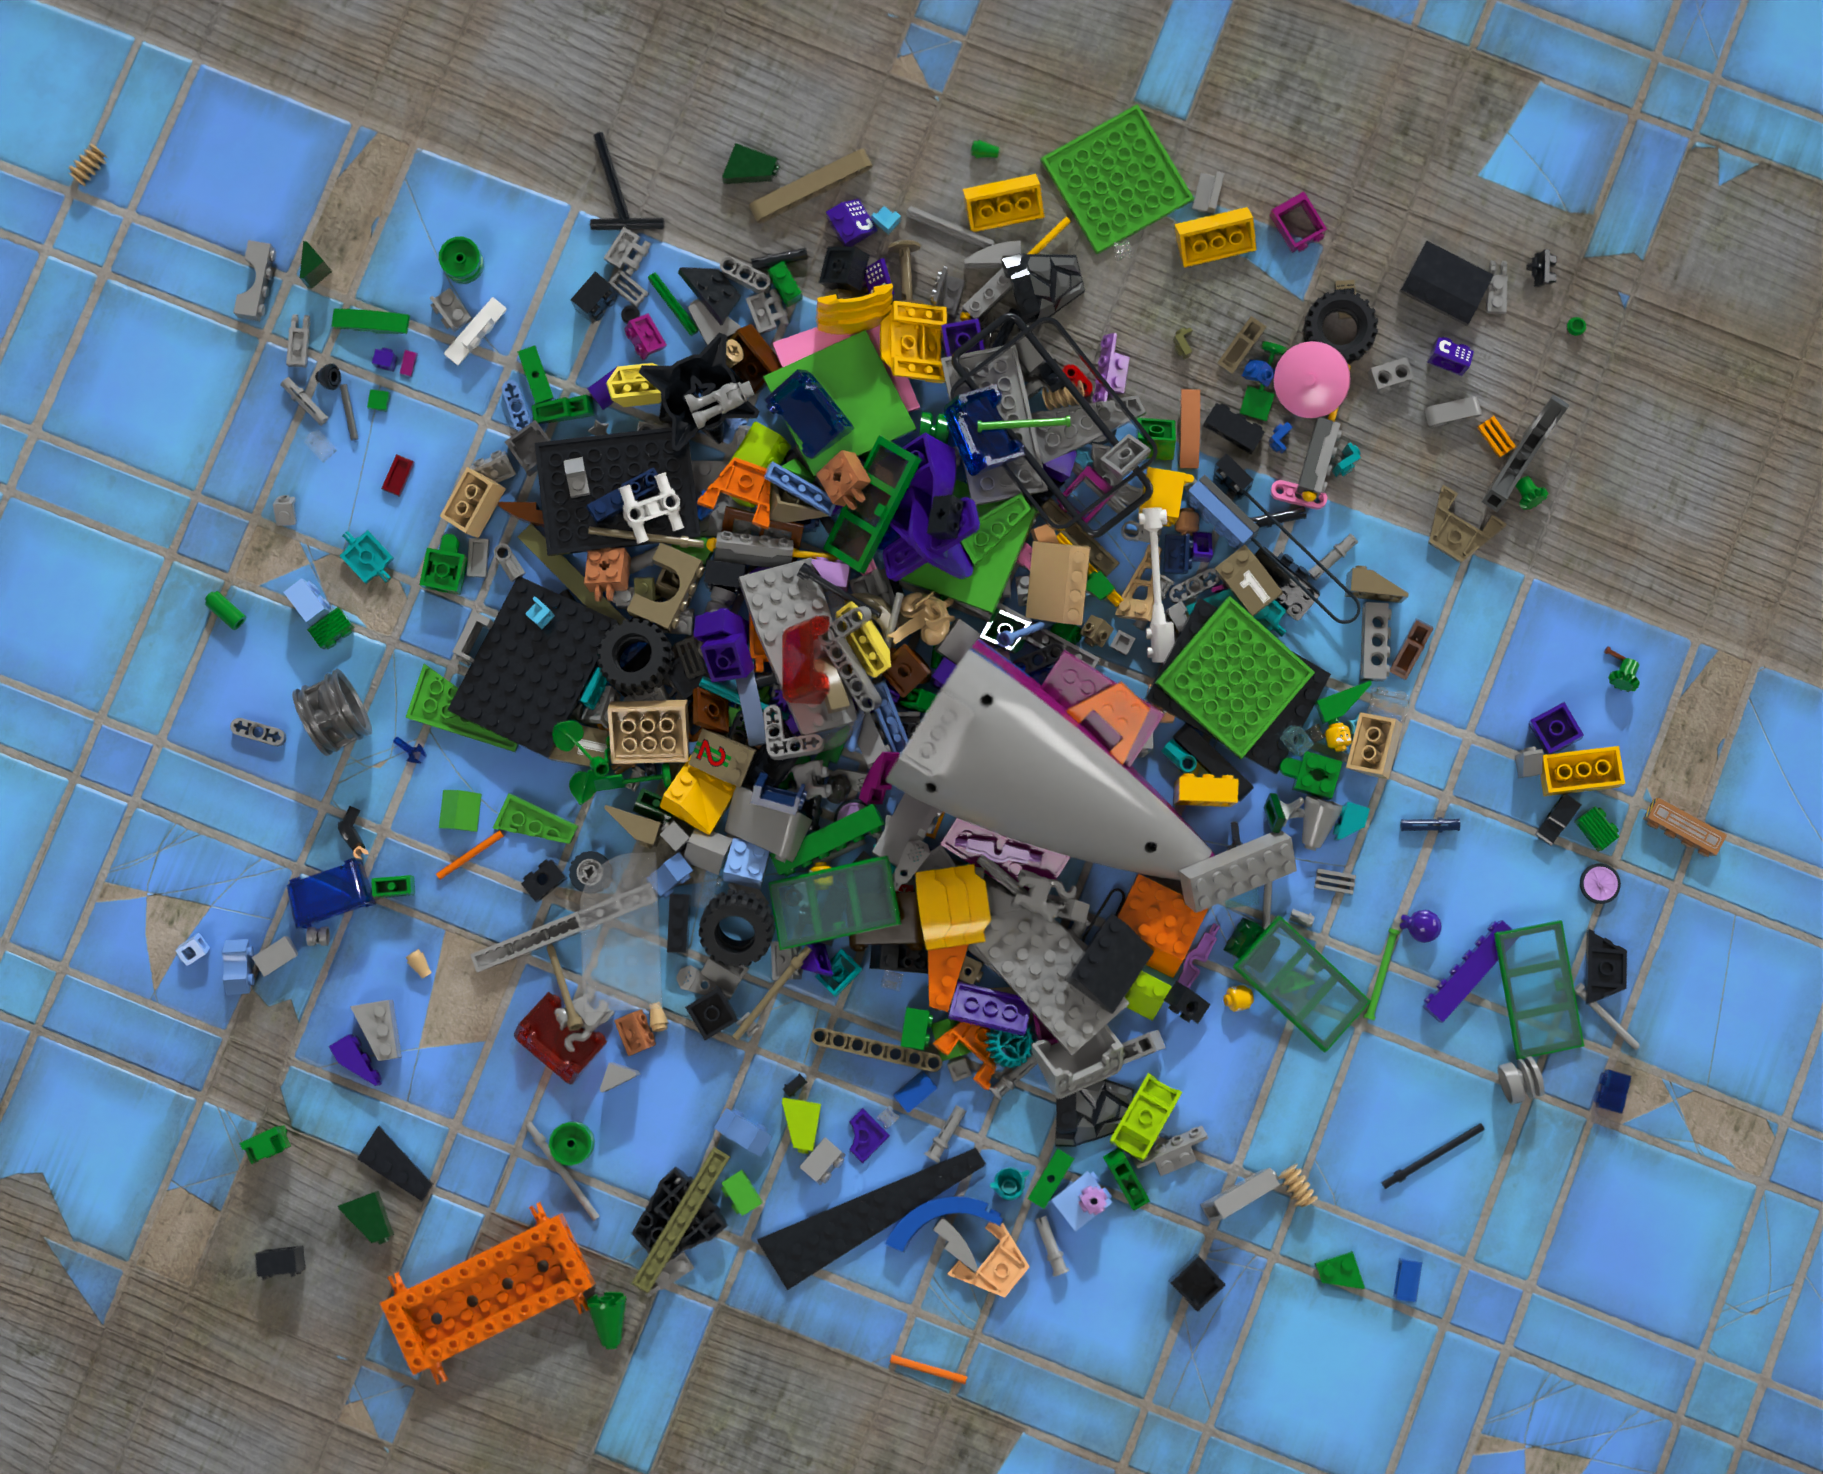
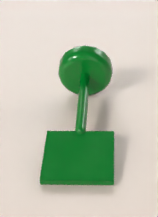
M1263 341L1261 345L1264 351L1270 353L1267 362L1270 366L1275 355L1283 356L1288 351V348L1272 342ZM1262 384L1259 389L1247 386L1239 413L1267 421L1275 394L1264 391L1265 386Z
M669 762L662 764V774L623 779L622 774L593 778L596 791L624 788L625 784L663 779L664 786L668 789L672 783Z

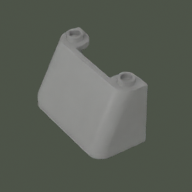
M736 786L724 830L727 833L726 837L743 839L776 854L775 859L784 863L786 860L793 862L812 820L798 811L796 815L750 804L753 792Z
M1107 1024L1073 1055H1070L1060 1042L1050 1046L1047 1040H1038L1032 1044V1053L1052 1093L1058 1099L1115 1075L1121 1070L1123 1065V1045Z

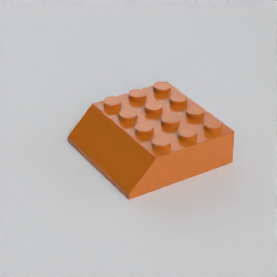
M1137 874L1117 917L1129 925L1154 951L1146 965L1174 978L1209 908L1196 913L1185 904L1183 895L1141 874Z

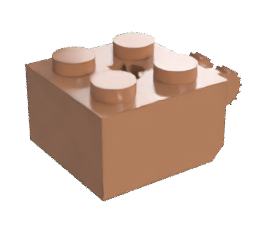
M841 450L816 473L832 504L840 506L847 504L851 510H855L857 504L854 497L859 502L865 501V496L861 490L870 483L871 479L856 453Z
M608 548L587 553L584 584L589 592H595L596 602L602 600L603 592H606L608 601H613L614 591H627L631 557L626 549Z

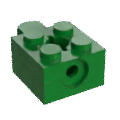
M443 535L439 550L426 549L419 583L423 589L461 595L468 558L464 554L458 553L460 542L455 535Z
M1304 751L1300 760L1290 757L1285 758L1280 763L1279 770L1284 776L1295 779L1292 790L1330 800L1334 794L1342 761Z

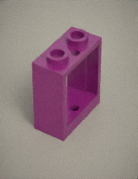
M1304 191L1273 208L1269 214L1292 253L1297 250L1301 252L1308 247L1309 243L1313 241L1317 243L1325 237L1327 228ZM1302 206L1317 232L1295 243L1280 217Z
M1087 466L1063 494L1068 498L1086 477L1093 481L1105 494L1113 487L1091 466ZM1117 492L1098 505L1087 517H1083L1087 525ZM1060 503L1058 506H1059L1064 512L1067 513L1066 509H1065V508L1063 507V505Z

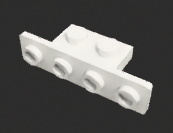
M491 298L444 352L445 356L456 365H460L468 354L480 344L481 339L493 329L494 324L506 312V307L495 298Z

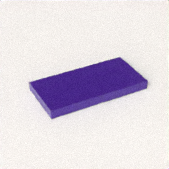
M957 981L948 1019L1025 1036L1031 1009L1018 995Z

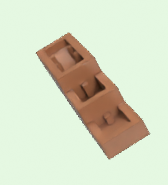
M1181 389L1179 468H1199L1200 389Z

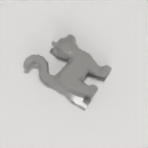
M823 760L793 765L783 781L787 779L790 772H793L797 788L787 789L788 791L798 793L801 784H805L804 791L808 792L806 800L821 795L822 798L830 797L829 795L832 794L831 785H819L816 781L817 775L821 777L829 775L828 767L822 766Z
M1021 869L1017 879L1019 880L1017 886L1021 888L1028 886V895L1016 894L1015 897H1012L1010 906L1016 907L1021 905L1031 912L1040 913L1046 922H1052L1064 906L1056 903H1046L1051 887H1055L1058 894L1063 899L1068 900L1075 897L1077 888L1072 886L1070 891L1066 892L1062 882L1056 879L1040 877L1033 872Z
M591 986L585 989L586 994L572 1002L576 1014L582 1018L584 1031L582 1034H569L565 1038L564 1045L570 1052L575 1051L572 1045L574 1040L585 1041L615 1013L608 1007L609 1004L604 999L599 1002V1007L595 1010L589 1005V1002L596 993ZM557 1008L554 1013L556 1020L560 1024V1029L563 1030L567 1026L568 1013L566 1008Z

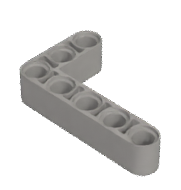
M860 606L851 609L823 628L818 634V639L860 709L864 712H869L879 708L882 699L845 638L869 622L872 617L868 607ZM858 611L862 614V620L858 618ZM843 621L847 624V630L843 628ZM828 632L832 634V640L828 638ZM838 648L842 650V657L838 654ZM848 665L852 667V673L848 671ZM858 681L862 683V690L858 687ZM868 698L872 700V706L868 704Z

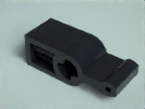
M1568 794L1561 795L1535 835L1552 846L1582 804Z

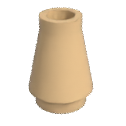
M419 949L406 956L408 960L406 963L422 979L432 973L424 953L420 952Z
M661 1002L649 1004L650 1028H652V1032L668 1029L667 1024L669 1023L662 1009Z

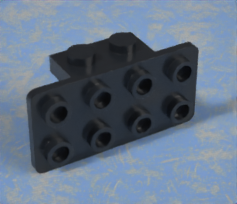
M1264 547L1318 599L1320 591L1307 582L1311 576L1304 567L1295 564L1293 558L1288 554L1281 552L1277 557ZM1259 548L1254 555L1283 592L1275 601L1287 610L1286 613L1293 619L1300 620L1315 601Z

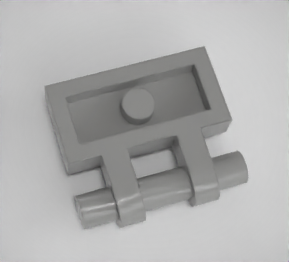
M623 227L605 255L604 260L618 269H621L626 264L628 268L625 273L632 276L634 271H637L640 267L639 263L643 257H646L649 253L648 249L651 244L645 241L642 246L638 245L640 236ZM635 250L637 252L633 260L629 259L628 257L631 252Z
M776 289L769 291L771 297L767 299L764 292L746 298L759 334L777 329L775 321L780 320L782 326L789 324L787 311L783 309L781 303L783 300L781 295H778ZM774 305L777 313L772 314L769 306Z

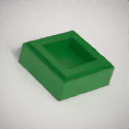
M370 389L367 408L387 412L390 393Z

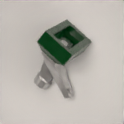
M1269 793L1263 808L1273 833H1280L1290 818H1303L1305 814L1304 809L1299 808L1304 803L1302 797L1290 804H1285L1279 800L1277 794Z

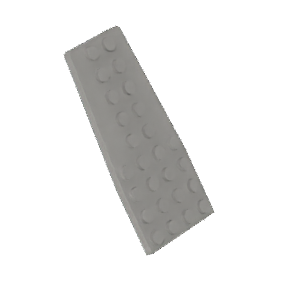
M812 558L743 575L738 578L758 638L802 736L854 723L857 719L851 693L841 676L840 679L850 706L847 710L828 713L824 697H821L810 662L811 660L828 657L818 639V634L823 628L832 623L830 610L822 587L810 579L803 580L797 576L799 569L804 563L810 565L811 569L814 570L813 572L817 574L811 563ZM828 632V638L832 640V634Z

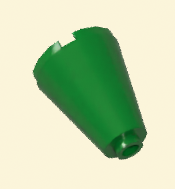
M604 1292L603 1297H598V1294H595L587 1299V1305L600 1343L608 1350L615 1349L617 1345L621 1344L627 1301L626 1295L624 1296L622 1292Z

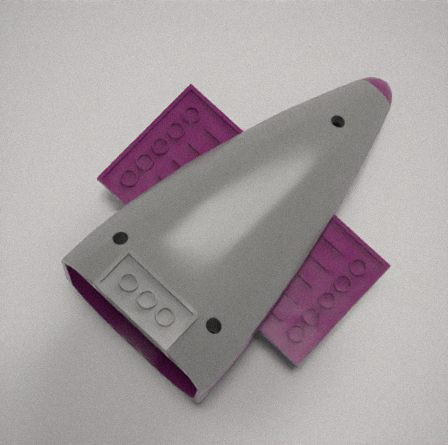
M978 639L967 651L940 691L886 779V782L910 796L956 817L940 845L968 863L974 864L975 867H982L977 863L981 854L967 852L965 847L955 846L956 837L968 840L969 837L994 840L997 853H1001L1003 845L1009 843L1030 849V853L1042 855L1041 863L1028 861L1025 864L1010 860L995 862L1017 882H1019L1017 879L1021 869L1033 872L1040 877L1057 879L1071 857L1116 869L1180 880L1179 870L1215 856L1209 846L1179 813L1131 766L1163 718L1164 713L1139 698L1150 710L1125 762L1120 764L1109 753L1123 738L1095 710H1092L1080 723H1077L1066 712L1070 707L1097 695L1117 683L1064 650L1041 686L1014 663L984 641ZM984 869L985 874L998 881L994 876H992L988 871ZM1023 886L1026 890L1029 891L1028 886Z

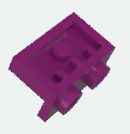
M649 314L630 320L625 327L627 338L631 340L635 352L640 355L642 360L647 359L652 353L665 349L667 346Z

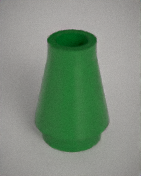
M979 139L978 141L973 140L971 156H975V158L998 157L999 147Z

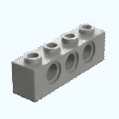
M1365 602L1362 606L1360 680L1383 682L1386 680V677H1389L1390 666L1387 665V658L1390 657V646H1387V642L1391 637V628L1388 627V620H1391L1392 614L1389 603ZM1373 619H1379L1381 627H1375L1372 623ZM1372 638H1378L1381 645L1379 647L1374 646ZM1373 656L1378 657L1380 665H1374L1371 658Z

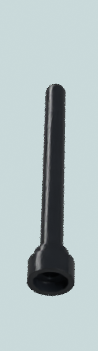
M804 563L797 573L799 578L803 580L810 579L847 602L852 601L858 607H868L872 617L876 619L880 617V612L815 574L810 565Z

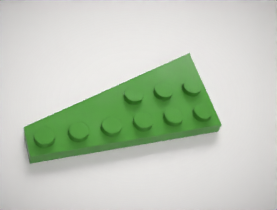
M423 664L406 718L516 753L518 744L449 712L447 709L458 688L429 666Z

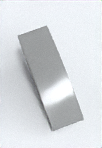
M1009 241L986 247L964 260V269L1002 268V258L1021 253V241Z
M942 1216L933 1230L948 1241L944 1249L976 1272L978 1267L968 1244L957 1229Z

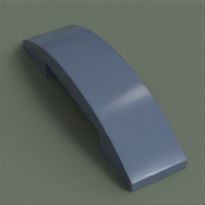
M752 670L746 678L735 679L749 747L766 744L764 718L755 675Z

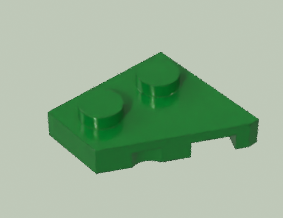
M1353 1251L1315 1263L1322 1283L1358 1289L1365 1288Z

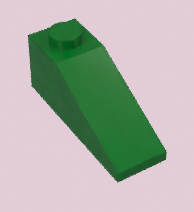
M1371 681L1317 700L1315 706L1322 724L1328 722L1331 725L1339 722V718L1372 685Z
M1116 1148L1104 1155V1161L1133 1211L1150 1202L1122 1150Z

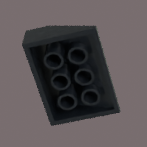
M1426 240L1399 292L1467 326L1476 312L1494 274Z
M1110 914L1065 978V981L1113 1014L1154 951L1129 925L1114 914Z

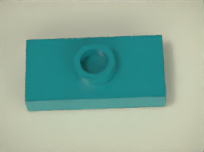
M597 667L591 681L587 684L580 700L591 710H594L608 684L599 667Z

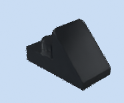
M1047 363L1038 367L1039 378L1052 393L1065 387Z

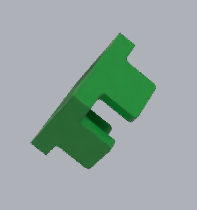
M285 1125L273 1127L239 1143L241 1149L245 1150L251 1164H255L265 1157L270 1158L291 1147L286 1135L287 1129Z

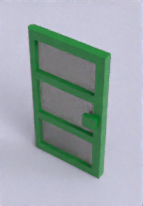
M879 435L863 466L871 479L870 483L861 490L865 496V501L859 502L854 497L857 504L855 510H851L847 504L843 506L823 549L858 572L865 574L922 459L884 438V436Z

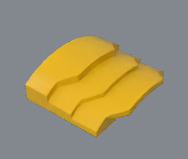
M893 284L873 287V293L857 298L837 299L836 294L817 298L815 320L818 330L829 334L849 335L860 333L864 330L868 331L879 326L881 321L891 313Z
M893 301L891 313L880 323V357L891 368L893 376L908 377L943 384L945 382L941 364V325L947 324V307Z
M974 864L915 873L918 906L926 950L986 942L984 930L991 922L986 881L976 875Z

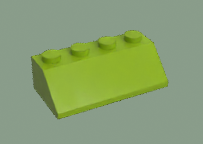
M754 421L732 459L736 457L767 468L772 461L780 465L791 445L780 434ZM730 496L739 506L755 507L752 503Z
M1141 971L1125 995L1126 1000L1130 1003L1126 1008L1153 1021L1172 986Z

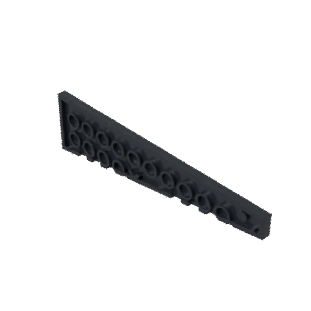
M973 1148L757 1239L784 1286L789 1290L903 1218L918 1206L925 1204L979 1170L986 1163L977 1148Z

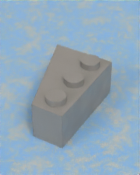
M865 712L857 741L869 770L882 752H891L889 745H884L882 741L885 737L881 728L877 730L875 726L878 721L874 712L871 714L870 712ZM851 723L849 725L851 730H853L854 723Z
M393 1000L350 1006L377 1060L384 1061L401 1058Z

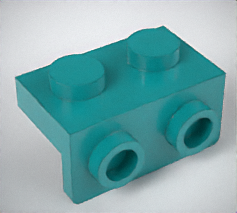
M1351 442L1342 450L1345 459L1339 462L1332 470L1335 477L1339 475L1344 477L1349 474L1361 459L1359 448L1356 445L1353 446Z

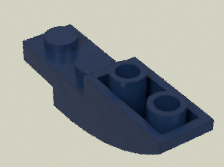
M653 467L621 484L620 487L631 485L634 499L639 502L658 489L654 477L658 473ZM616 489L587 504L586 508L595 522L598 523L609 516L613 517L622 512L624 502L620 490Z

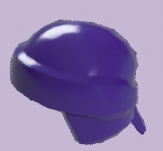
M1430 910L1417 911L1411 917L1407 915L1401 916L1403 922L1400 923V928H1407L1411 936L1418 942H1431L1440 935L1441 921Z

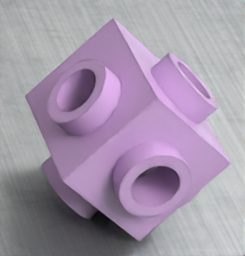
M1090 1185L1081 1191L1082 1194L1079 1195L1081 1201L1078 1203L1083 1212L1088 1211L1090 1215L1092 1213L1097 1215L1105 1210L1104 1206L1107 1205L1105 1200L1108 1198L1102 1188L1098 1190L1096 1186L1092 1188ZM1092 1197L1097 1198L1095 1205L1090 1203Z

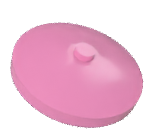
M1313 341L1300 343L1284 353L1276 366L1274 373L1276 395L1281 404L1297 416L1318 418L1328 415L1343 403L1348 394L1351 380L1349 367L1341 353L1328 344Z

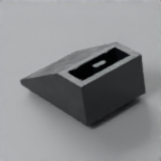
M906 944L871 945L869 969L928 974V950L926 948L918 951L911 950Z

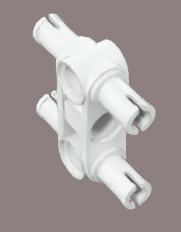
M666 472L654 476L660 493L651 498L637 502L634 499L631 485L618 488L624 502L622 507L624 511L623 517L627 521L628 526L632 527L637 544L649 540L643 523L664 514L668 515L672 531L684 528L679 514L680 499L676 495L675 490L671 489ZM667 497H671L673 500L671 507L666 505ZM632 509H635L637 511L638 515L636 519H632L630 517V511Z

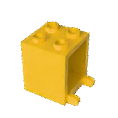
M1148 467L1145 475L1153 485V494L1148 501L1140 506L1138 519L1139 513H1143L1142 509L1161 507L1162 510L1166 509L1167 525L1163 526L1171 527L1175 525L1179 518L1183 487L1186 483H1192L1194 476L1182 472ZM1143 485V487H1142V489H1143V490H1142V495H1143V494L1145 493V491H1146V488H1145L1144 485Z

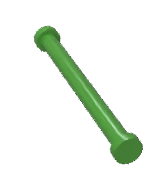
M1070 415L1065 416V418L996 422L977 421L978 432L992 429L1062 425L1070 427L1071 425Z
M1392 928L1388 930L1390 934L1371 996V1002L1369 1003L1367 1014H1364V1018L1374 1021L1376 1018L1374 1016L1395 941L1397 935H1400V931Z

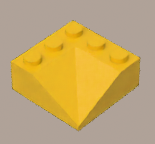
M686 762L664 793L659 807L710 836L730 806L736 786L689 765V762Z
M1185 773L1174 782L1173 805L1232 807L1238 803V779H1233V775H1222V778H1214L1212 774H1202L1201 778L1194 777V774Z

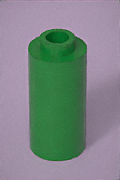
M212 591L206 596L205 606L232 630L238 629L245 622L247 616L219 591Z

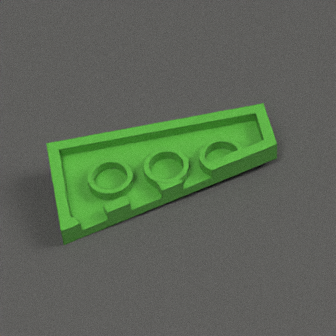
M1022 493L979 518V529L961 541L975 566L1031 511Z
M509 793L493 829H501L570 844L579 826Z

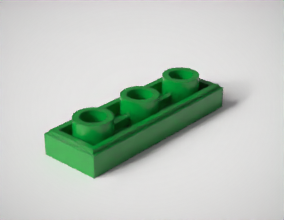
M536 346L517 351L535 403L539 404L553 400L554 396ZM534 374H539L537 378H533Z
M1057 1148L1027 1199L1045 1209L1074 1158ZM1053 1175L1054 1181L1048 1182L1047 1177Z

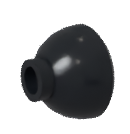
M333 363L327 364L320 371L316 372L315 378L324 388L335 390L340 385L341 372L337 365Z

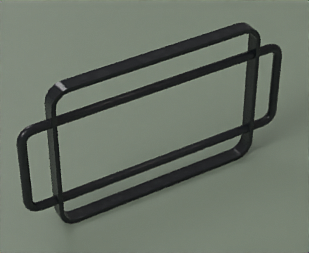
M1005 313L953 353L951 363L961 377L952 386L950 392L953 406L1050 528L1064 531L1077 523L1087 536L1092 538L1100 537L1151 498L1153 485L1143 471L1156 459L1158 452L1154 440L1055 318L1042 317L1027 327L1017 314ZM1006 321H1013L1022 332L967 373L959 363L960 356ZM1044 323L1052 324L1057 328L1153 451L1149 461L1141 467L1137 466L1132 470V474L1079 514L1011 428L1002 429L1073 518L1064 525L1054 524L985 436L978 432L977 426L954 397L955 391L966 383L995 421H1005L972 380V377L1026 336L1114 447L1119 443L1032 333L1034 329ZM1137 476L1146 488L1145 493L1099 529L1092 530L1083 520V517Z

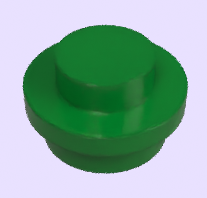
M1573 317L1567 323V331L1573 336H1580L1586 330V323L1580 317Z

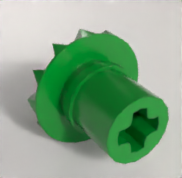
M1529 476L1521 478L1515 485L1522 498L1519 506L1523 510H1531L1533 507L1542 504V501L1547 498L1548 492L1546 488L1536 487Z
M1631 658L1623 659L1619 670L1610 673L1609 683L1621 691H1636L1640 685L1636 677L1639 663Z

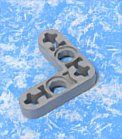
M775 705L765 708L763 716L768 754L772 759L795 758L817 754L823 750L824 742L817 734L785 739L783 717L780 709ZM775 711L776 713L774 715V720L776 723H773L770 715L772 714L771 712ZM774 728L780 730L779 735L776 737L770 736V731ZM816 740V741H817L816 747L813 748V746H812L813 741ZM794 743L801 744L798 751H791V746ZM775 747H779L780 749L778 750V754L774 753Z

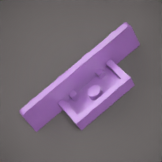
M1112 333L1104 335L1101 341L1102 348L1098 360V371L1115 393L1120 395L1124 394L1130 357L1114 352L1117 334ZM1095 379L1096 386L1092 398L1093 403L1107 401L1108 392Z

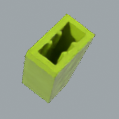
M783 1097L782 1104L793 1148H798L797 1152L809 1154V1151L814 1150L822 1104Z

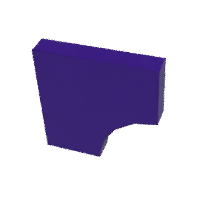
M864 1108L849 1121L855 1135L849 1150L864 1163L890 1135Z

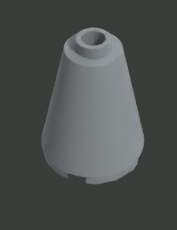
M1306 796L1302 843L1305 844V848L1316 851V848H1321L1342 811V805L1332 801H1325L1319 797Z

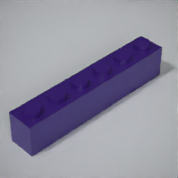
M1503 920L1494 921L1487 928L1489 932L1485 937L1482 935L1474 943L1476 947L1472 951L1469 949L1462 956L1463 961L1461 964L1454 965L1449 971L1451 975L1447 979L1443 978L1436 987L1438 989L1434 994L1430 993L1424 999L1425 1004L1422 1007L1438 1022H1444L1497 963L1498 955L1494 933L1511 930L1512 928ZM1519 937L1503 940L1505 952Z

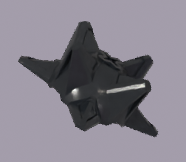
M719 332L700 354L686 357L675 362L672 366L642 365L639 373L661 392L662 400L659 419L661 422H672L671 449L675 451H680L699 430L703 431L717 444L723 443L725 420L727 418L757 419L760 411L749 401H746L737 408L710 418L701 429H698L685 395L691 394L696 398H700L699 393L702 397L709 395L713 391L721 389L725 384L745 383L726 365L727 335ZM717 401L713 402L699 409L698 411H704L706 409L718 405L719 403Z

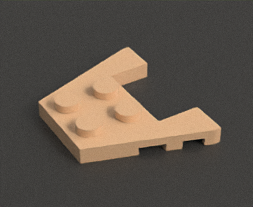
M989 1222L985 1228L998 1238L1000 1243L975 1273L958 1260L948 1275L1005 1298L1030 1266L1004 1224L1002 1223L999 1226Z

